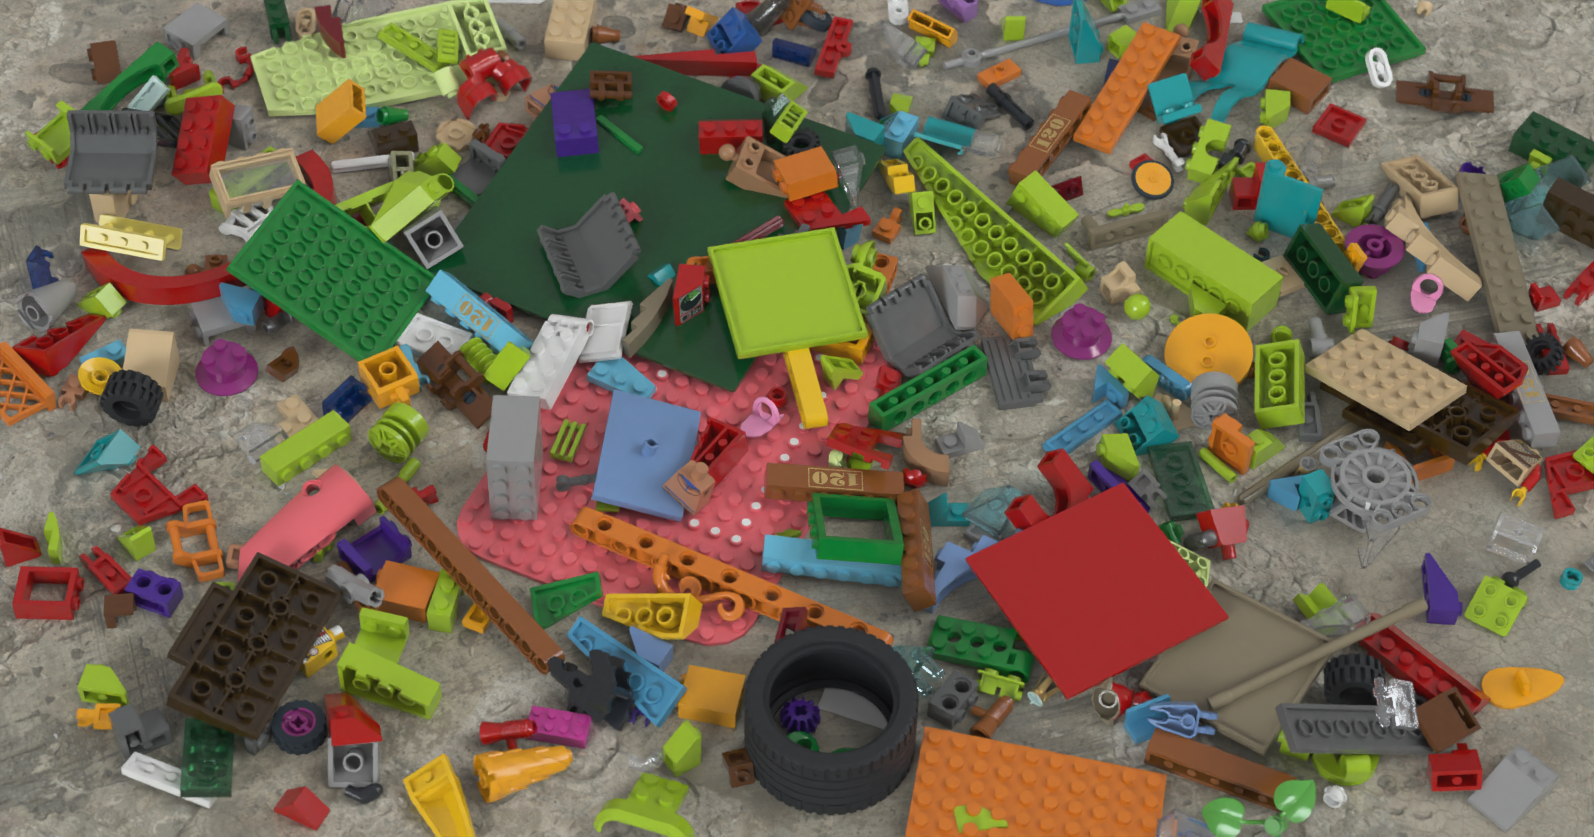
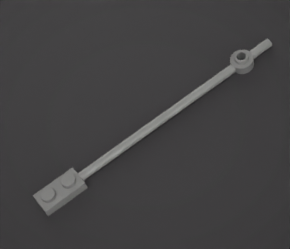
M1139 0L1118 6L1117 13L1097 18L1093 21L1095 27L1123 20L1127 25L1161 15L1162 8L1156 0ZM1069 27L984 51L969 48L962 52L961 57L945 61L942 65L944 70L960 65L976 68L981 64L982 59L1066 36L1069 33Z

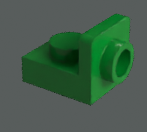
M1451 338L1444 340L1440 357L1445 362L1443 371L1448 374H1456L1461 369L1450 351L1458 345Z

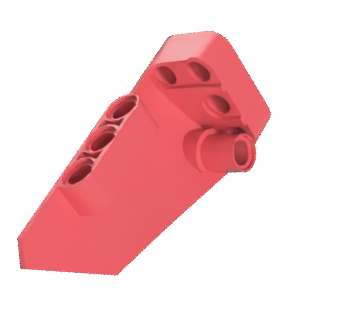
M334 464L315 480L305 482L302 490L240 549L238 582L257 552L297 570L315 556L317 552L329 545L335 539L336 532L354 519L359 526L377 512L372 500L348 473ZM312 491H319L317 494L309 496Z

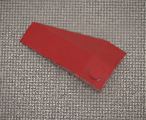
M89 313L66 322V327L46 330L47 335L37 338L36 335L28 337L12 348L36 374L52 377L68 366L107 319L105 315Z
M349 692L324 694L332 746L382 741L380 725Z

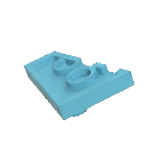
M622 356L621 359L597 361L587 374V381L611 392L616 389L650 399L656 392V386Z

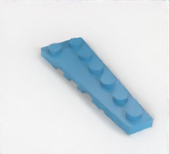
M579 616L567 633L569 639L589 658V651L598 649L609 653L610 656L625 660L624 670L632 673L629 684L633 688L634 704L654 725L661 728L688 688L582 616Z

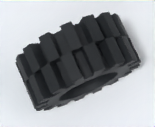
M798 126V130L794 132L788 143L782 141V151L786 157L820 147L818 133L815 134L813 129L809 131V127H805L803 130L802 126ZM797 144L808 145L806 148H796L794 146Z
M1539 333V337H1536L1535 334L1532 335L1533 339L1531 341L1527 339V345L1525 346L1536 372L1539 375H1543L1544 371L1548 375L1550 374L1549 370L1556 371L1555 366L1560 367L1562 365L1560 360L1564 361L1563 354L1565 353L1561 344L1550 333H1546L1545 336L1543 333ZM1550 349L1547 356L1535 359L1539 351Z

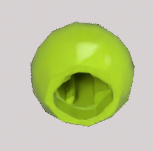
M1136 293L1125 300L1123 308L1126 316L1138 321L1148 316L1151 305L1145 295Z

